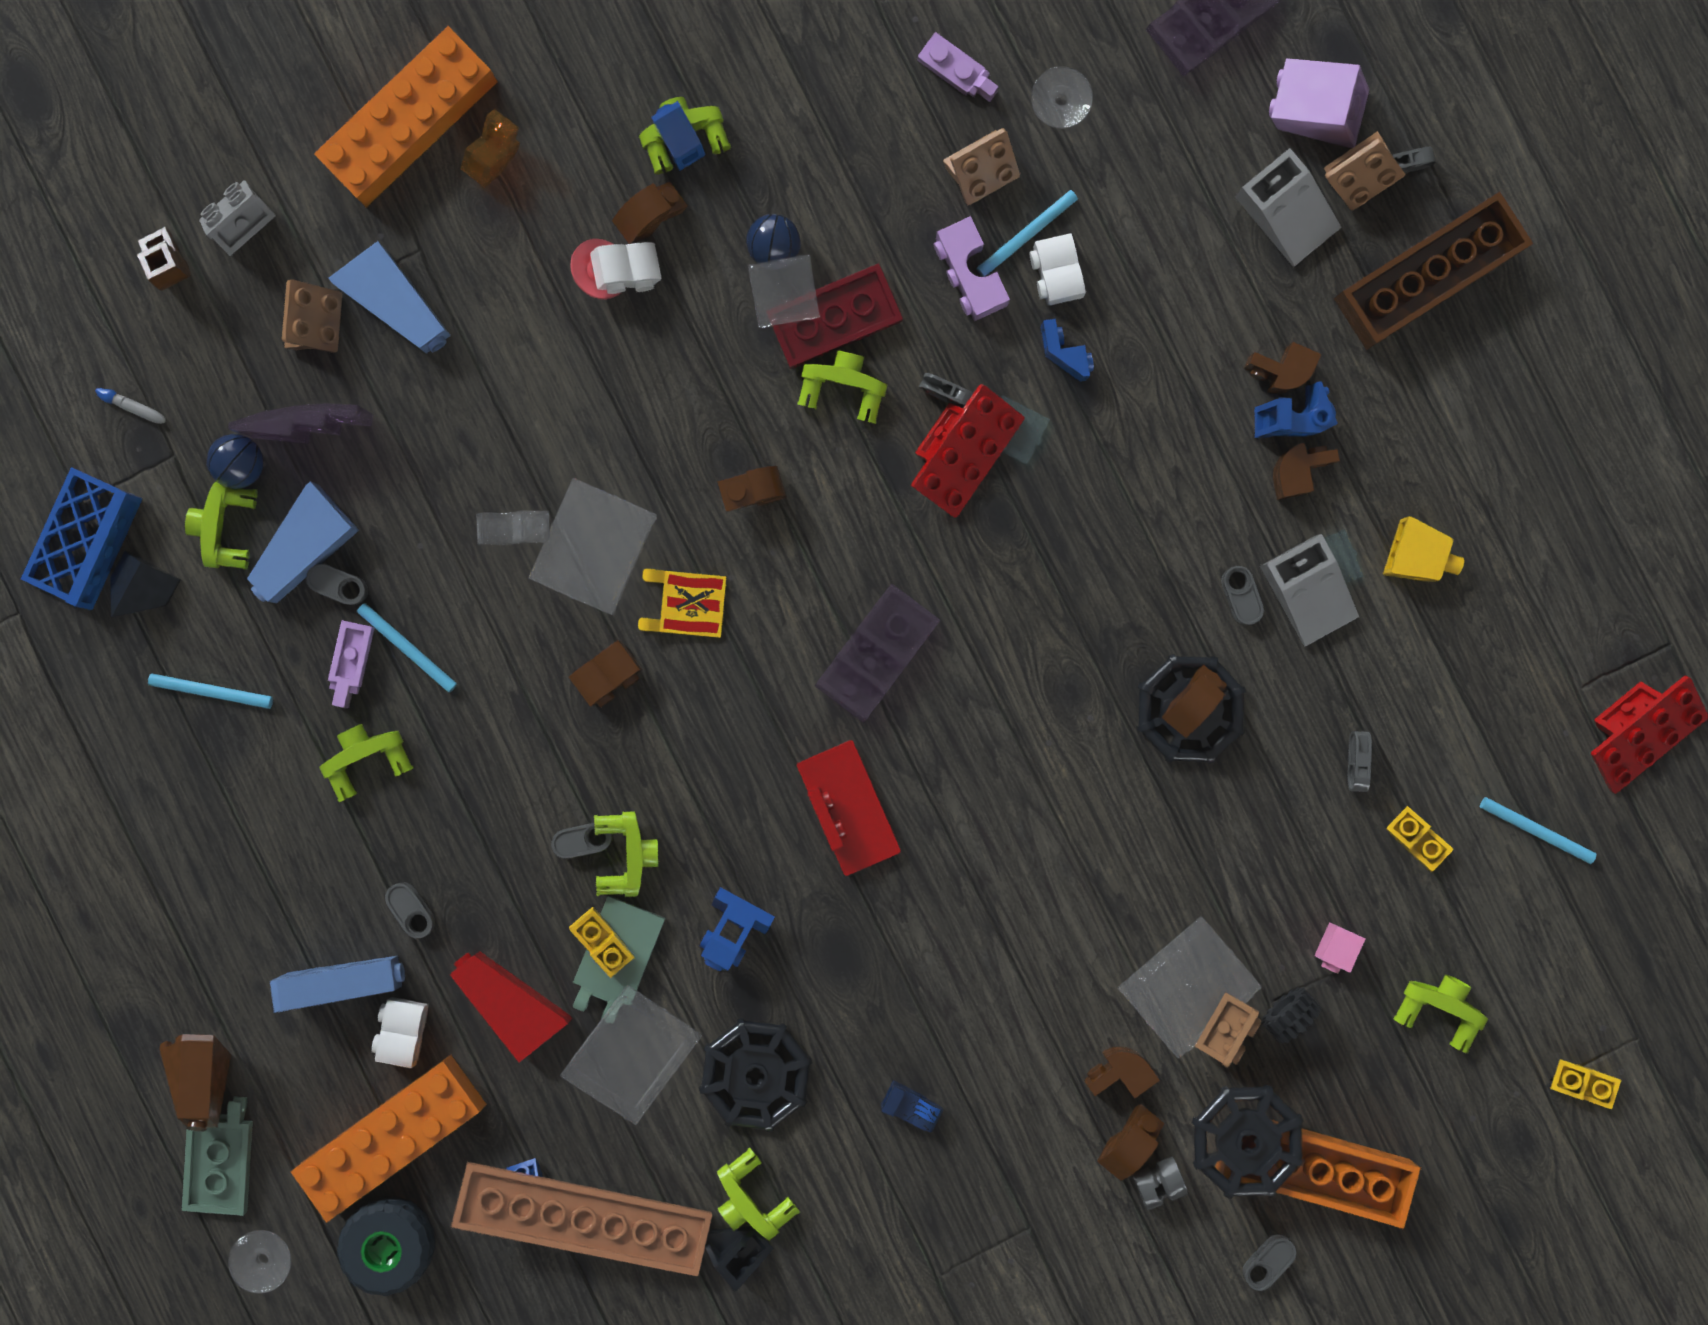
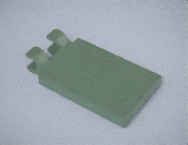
M609 895L600 915L634 955V959L610 978L586 949L573 983L581 986L573 1008L584 1012L588 1007L591 996H595L608 1002L601 1019L613 1023L621 1004H632L666 918Z
M235 1096L233 1101L228 1102L227 1114H220L218 1128L207 1127L206 1131L203 1132L186 1129L182 1211L244 1216L247 1212L253 1121L244 1120L247 1109V1097Z

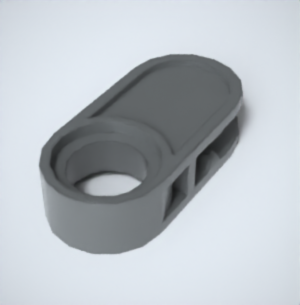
M1431 146L1393 154V157L1404 173L1421 170L1436 163L1433 147Z
M930 373L924 374L923 380L919 385V389L925 393L961 408H964L973 395V392Z
M317 564L307 573L306 580L310 589L341 603L359 605L368 596V586L364 580L332 566ZM355 582L360 588V593L358 597L350 600L345 596L344 589L348 583Z
M1234 566L1226 570L1222 575L1221 583L1232 616L1239 624H1255L1262 618L1264 608L1251 572L1242 566ZM1234 572H1239L1245 577V585L1239 590L1232 588L1229 584V577Z
M1352 731L1350 734L1348 788L1351 792H1368L1370 787L1372 739L1368 731Z
M589 823L558 831L552 838L551 847L558 857H578L607 849L612 843L613 834H606L605 843L596 846L589 839V834L595 826L594 823Z
M399 882L392 885L385 894V902L405 933L415 939L429 935L435 927V917L418 891L407 882ZM415 915H422L427 920V927L423 932L414 930L411 925V920Z
M1275 1234L1270 1236L1243 1266V1278L1248 1285L1258 1291L1271 1287L1294 1262L1297 1253L1294 1244L1285 1235ZM1256 1266H1263L1267 1271L1266 1277L1259 1282L1253 1281L1250 1277L1252 1269Z

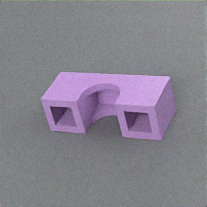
M971 216L937 231V242L933 243L939 259H945L950 270L946 271L953 288L959 287L963 296L959 300L967 316L971 314L974 321H977L1007 307L1010 299L998 273L995 272L986 277H978L973 275L967 267V260L974 254L981 252L984 245Z

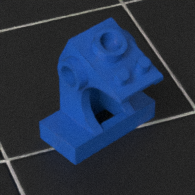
M1322 382L1306 386V402L1302 413L1292 410V398H1278L1255 407V438H1268L1271 436L1308 437L1337 425L1335 408L1327 397V394H1329L1328 387H1324Z
M720 887L711 905L723 911L724 914L714 932L707 930L699 947L704 949L701 956L704 957L706 965L717 971L724 969L729 971L732 964L738 967L746 952L741 947L751 928L766 934L775 916ZM727 920L743 929L736 944L720 936Z

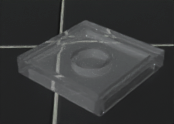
M810 255L748 265L759 328L820 318Z

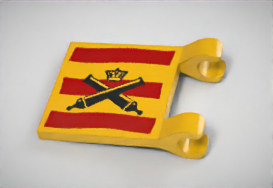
M644 569L643 581L664 583L661 620L640 618L638 621L639 630L721 638L726 576Z

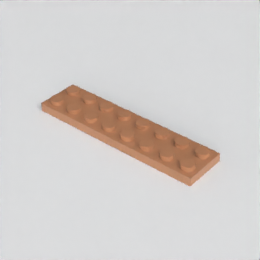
M467 1162L451 1227L698 1277L712 1212Z

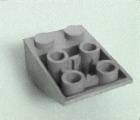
M1291 148L1244 185L1235 196L1293 267L1341 228L1312 174Z
M1322 534L1313 536L1260 566L1304 647L1359 617L1339 565Z

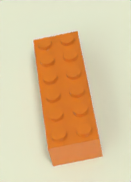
M447 26L324 143L314 155L367 207L498 81L491 69Z
M449 1055L305 1159L290 1172L327 1223L470 1120L487 1104L453 1056Z
M1302 1128V1153L1305 1163L1303 1167L1299 1166L1276 1193L1404 1229L1420 1172L1418 1165L1405 1157ZM1289 1131L1282 1133V1139L1280 1138L1282 1150L1290 1152ZM1244 1136L1241 1148L1250 1147L1253 1149L1256 1146L1253 1141L1256 1136ZM1279 1159L1267 1172L1268 1176L1271 1178L1285 1161ZM1222 1160L1216 1163L1215 1167L1228 1179L1232 1170ZM1254 1174L1241 1176L1240 1180L1241 1183H1262L1260 1177Z

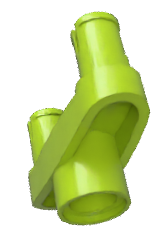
M684 97L671 98L659 106L661 108L664 105H672L678 101L694 131L705 130L713 154L721 153L718 141L721 143L723 152L731 148L722 125L724 119L719 107L706 106L689 109ZM653 124L639 135V139L643 149L647 150L654 173L659 175L663 174L660 161L663 162L666 172L673 169V164L668 156L664 141Z
M837 351L834 366L804 365L801 376L804 377L797 405L806 407L807 398L810 394L808 407L817 409L822 382L825 383L828 380L860 388L864 394L857 419L865 421L867 410L870 409L868 422L876 424L881 398L885 397L888 385L861 373L864 361L863 356Z
M214 482L209 491L204 510L188 509L185 519V533L188 536L200 537L201 556L205 567L219 568V566L247 570L249 562L237 560L236 558L249 559V550L223 548L220 543L225 508L228 505L255 509L257 501L245 499L244 497L257 499V489H232Z
M362 724L338 734L337 738L343 751L319 767L324 778L328 777L338 802H342L346 798L357 794L345 771L347 765L377 751L385 752L395 777L413 769L401 745L403 740L399 731L368 737Z
M635 811L622 812V815H594L595 835L623 833V836H626L627 872H624V876H596L597 896L625 894V897L638 896L642 867H658L657 839L641 840Z
M1450 975L1444 976L1439 987L1409 981L1404 991L1406 996L1396 1016L1393 1018L1398 1023L1406 1024V1027L1412 1028L1423 1004L1427 1005V1003L1455 1015L1462 1021L1449 1044L1459 1051L1462 1049L1461 1051L1467 1054L1478 1031L1483 1030L1488 1021L1484 1014L1465 1001L1471 987Z
M749 1147L730 1165L726 1163L717 1171L720 1181L730 1198L718 1208V1211L734 1231L747 1221L763 1237L771 1240L780 1233L778 1229L796 1214H799L800 1211L789 1197H786L782 1203L768 1214L762 1213L740 1185V1180L762 1164L758 1156H755V1152Z

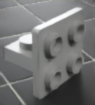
M245 180L240 184L235 182L229 186L224 192L225 197L217 204L214 202L209 204L201 212L202 217L199 220L205 234L210 239L213 238L229 256L276 216Z

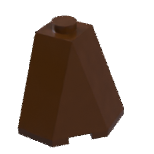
M182 1034L176 1037L174 1044L170 1041L161 1043L160 1053L177 1118L191 1131L203 1132L206 1131L207 1127L218 1128L231 1059L230 1052L215 1035Z

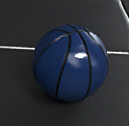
M768 214L758 218L751 225L746 237L747 248L751 258L758 265L772 270L788 266L796 258L801 245L800 235L795 224L787 217L778 214Z
M229 434L217 439L210 446L207 454V468L212 478L218 481L220 485L227 488L240 489L253 484L259 478L263 469V455L258 445L250 438L239 434Z

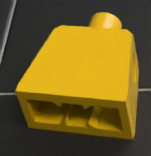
M1409 516L1400 519L1383 575L1426 582L1440 581L1444 571L1459 575L1464 565V558L1450 554L1453 544L1451 537Z

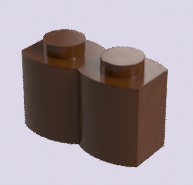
M617 640L573 672L569 679L590 707L598 704L601 708L615 698L613 692L621 686L627 689L640 679L637 674L643 669L623 642Z

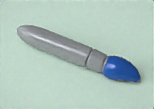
M103 388L95 390L97 396L106 403L115 404L154 423L162 424L166 422L165 417L158 411L119 395L114 390Z

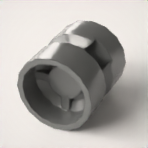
M1172 1156L1156 1162L1154 1169L1146 1166L1132 1174L1147 1211L1164 1205L1166 1198L1174 1201L1188 1195L1182 1175Z

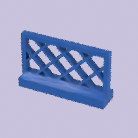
M71 467L21 580L66 600L65 602L75 607L93 610L143 498ZM79 477L85 481L88 492L76 497L73 488ZM106 491L114 493L109 506L101 509L97 495ZM91 499L94 512L82 517L78 503ZM71 507L75 520L63 525L61 519L63 510ZM97 518L99 528L95 535L89 537L85 523ZM78 526L82 540L70 545L66 531ZM59 535L63 548L51 553L48 546L51 537ZM84 546L86 557L82 563L76 565L72 551ZM65 554L69 568L57 573L53 559ZM46 562L50 576L42 580L34 578L38 566ZM71 574L74 583L68 594L63 591L59 579Z

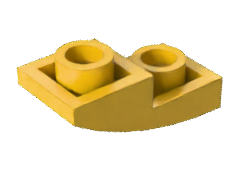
M1407 806L1391 822L1386 830L1432 873L1454 849L1430 829L1431 826Z
M594 907L569 926V930L590 952V956L610 978L634 959V955Z
M1559 1059L1550 1089L1612 1110L1621 1079Z

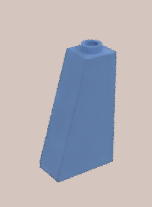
M378 241L329 277V280L341 291L426 354L429 351L436 352L441 349L447 342L445 339L451 336L386 248Z
M310 481L304 487L247 578L253 585L251 591L262 602L278 603L307 577L308 571L314 565L322 564L359 531L320 485Z
M398 956L288 972L270 981L274 1013L395 991L402 986V982L405 980V970L403 964L399 963Z

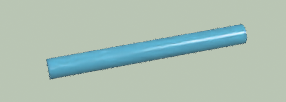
M1069 190L976 268L982 277L987 276L1077 201L1076 194Z
M366 603L359 607L357 610L358 614L448 693L457 686L454 680Z
M150 674L148 678L149 686L268 709L273 704V697L157 674Z
M1487 797L1481 801V809L1589 864H1592L1596 859L1597 854L1501 804Z

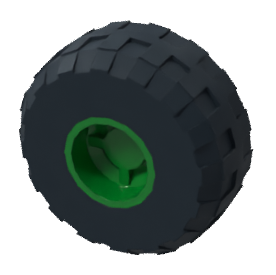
M396 1196L375 1198L358 1208L346 1221L338 1238L337 1256L340 1261V1267L350 1280L349 1282L365 1293L381 1296L401 1293L416 1283L430 1265L436 1244L434 1228L424 1210L422 1211L412 1201Z

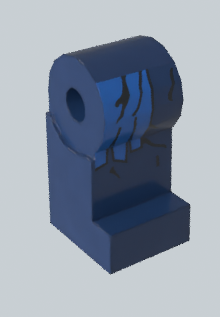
M894 1080L881 1103L882 1112L892 1117L896 1116L927 1132H933L944 1110L935 1102L925 1098L924 1095Z

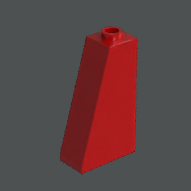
M480 951L473 956L469 952L454 963L457 969L449 974L518 1062L526 1058L572 1020L567 1012Z

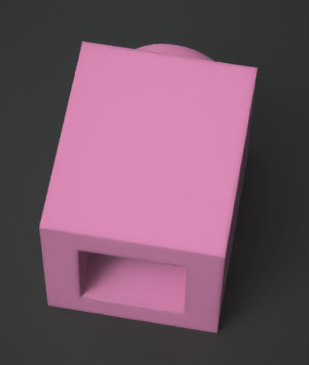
M1329 922L1314 956L1323 960L1321 966L1339 974L1340 969H1343L1350 973L1365 938Z

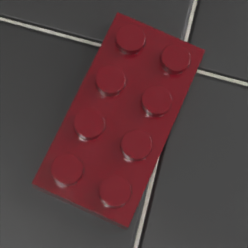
M879 263L766 311L790 369L903 322L902 315Z

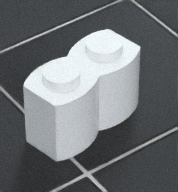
M1072 234L1036 241L1033 247L1034 251H1030V261L1033 270L1038 269L1041 280L1037 281L1040 299H1045L1047 306L1083 298L1086 293Z
M655 243L604 245L595 248L590 253L597 290H607L608 294L624 292L626 290L625 287L635 288L637 292L653 289L654 285L662 279Z
M395 997L388 999L386 1004L382 1003L378 1013V1022H382L381 1032L375 1035L372 1043V1052L376 1053V1062L413 1068L417 1064L429 1004Z

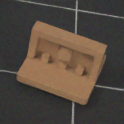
M1004 128L991 132L943 160L946 170L959 184L967 205L975 203L1020 177L1010 139Z
M1378 131L1324 167L1326 179L1351 210H1355L1365 204L1368 200L1405 176L1403 169L1393 157Z
M287 280L282 341L285 342L284 348L291 350L317 349L330 353L337 352L342 293L297 280Z
M1225 992L1196 1042L1195 1047L1220 1061L1227 1068L1231 1062L1237 1065L1246 1049L1242 1042L1246 1035L1253 1037L1261 1023V1019L1257 1018L1259 1011Z

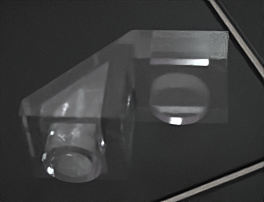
M520 510L512 513L476 514L478 545L550 542L549 511Z

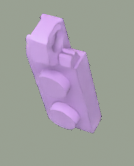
M936 32L917 56L918 62L965 96L969 94L974 97L978 93L990 102L997 93L998 86L988 79L990 73L985 67Z
M342 620L328 681H330L329 688L335 690L332 701L333 706L349 708L352 693L358 694L362 686L374 627Z

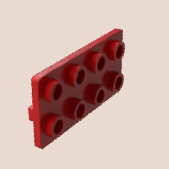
M980 384L964 408L952 403L947 405L918 447L915 454L925 460L926 463L911 483V486L952 517H958L1025 417L987 386Z
M1685 675L1662 694L1640 681L1594 719L1597 728L1610 736L1591 752V756L1611 792L1616 794L1630 784L1632 780L1708 719V713L1692 679Z
M852 740L797 763V768L808 791L809 799L845 876L900 853V847Z

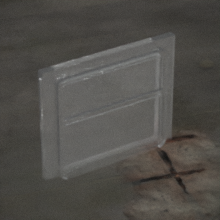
M573 478L528 578L563 593L570 599L574 598L613 615L657 514L620 499L617 495H611Z
M1200 916L1117 988L1144 1018L1146 1024L1155 1031L1179 1059L1195 1047L1196 1042L1225 992L1246 1004L1262 986L1235 956L1234 951L1229 949L1206 920Z
M627 985L560 1076L596 1099L597 1102H601L636 1125L702 1037V1034L669 1013L667 1009L660 1007Z

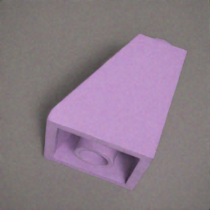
M1286 58L1284 69H1280L1277 76V88H1279L1277 97L1272 99L1269 108V116L1272 118L1276 128L1332 144L1354 148L1369 94V87L1360 65Z

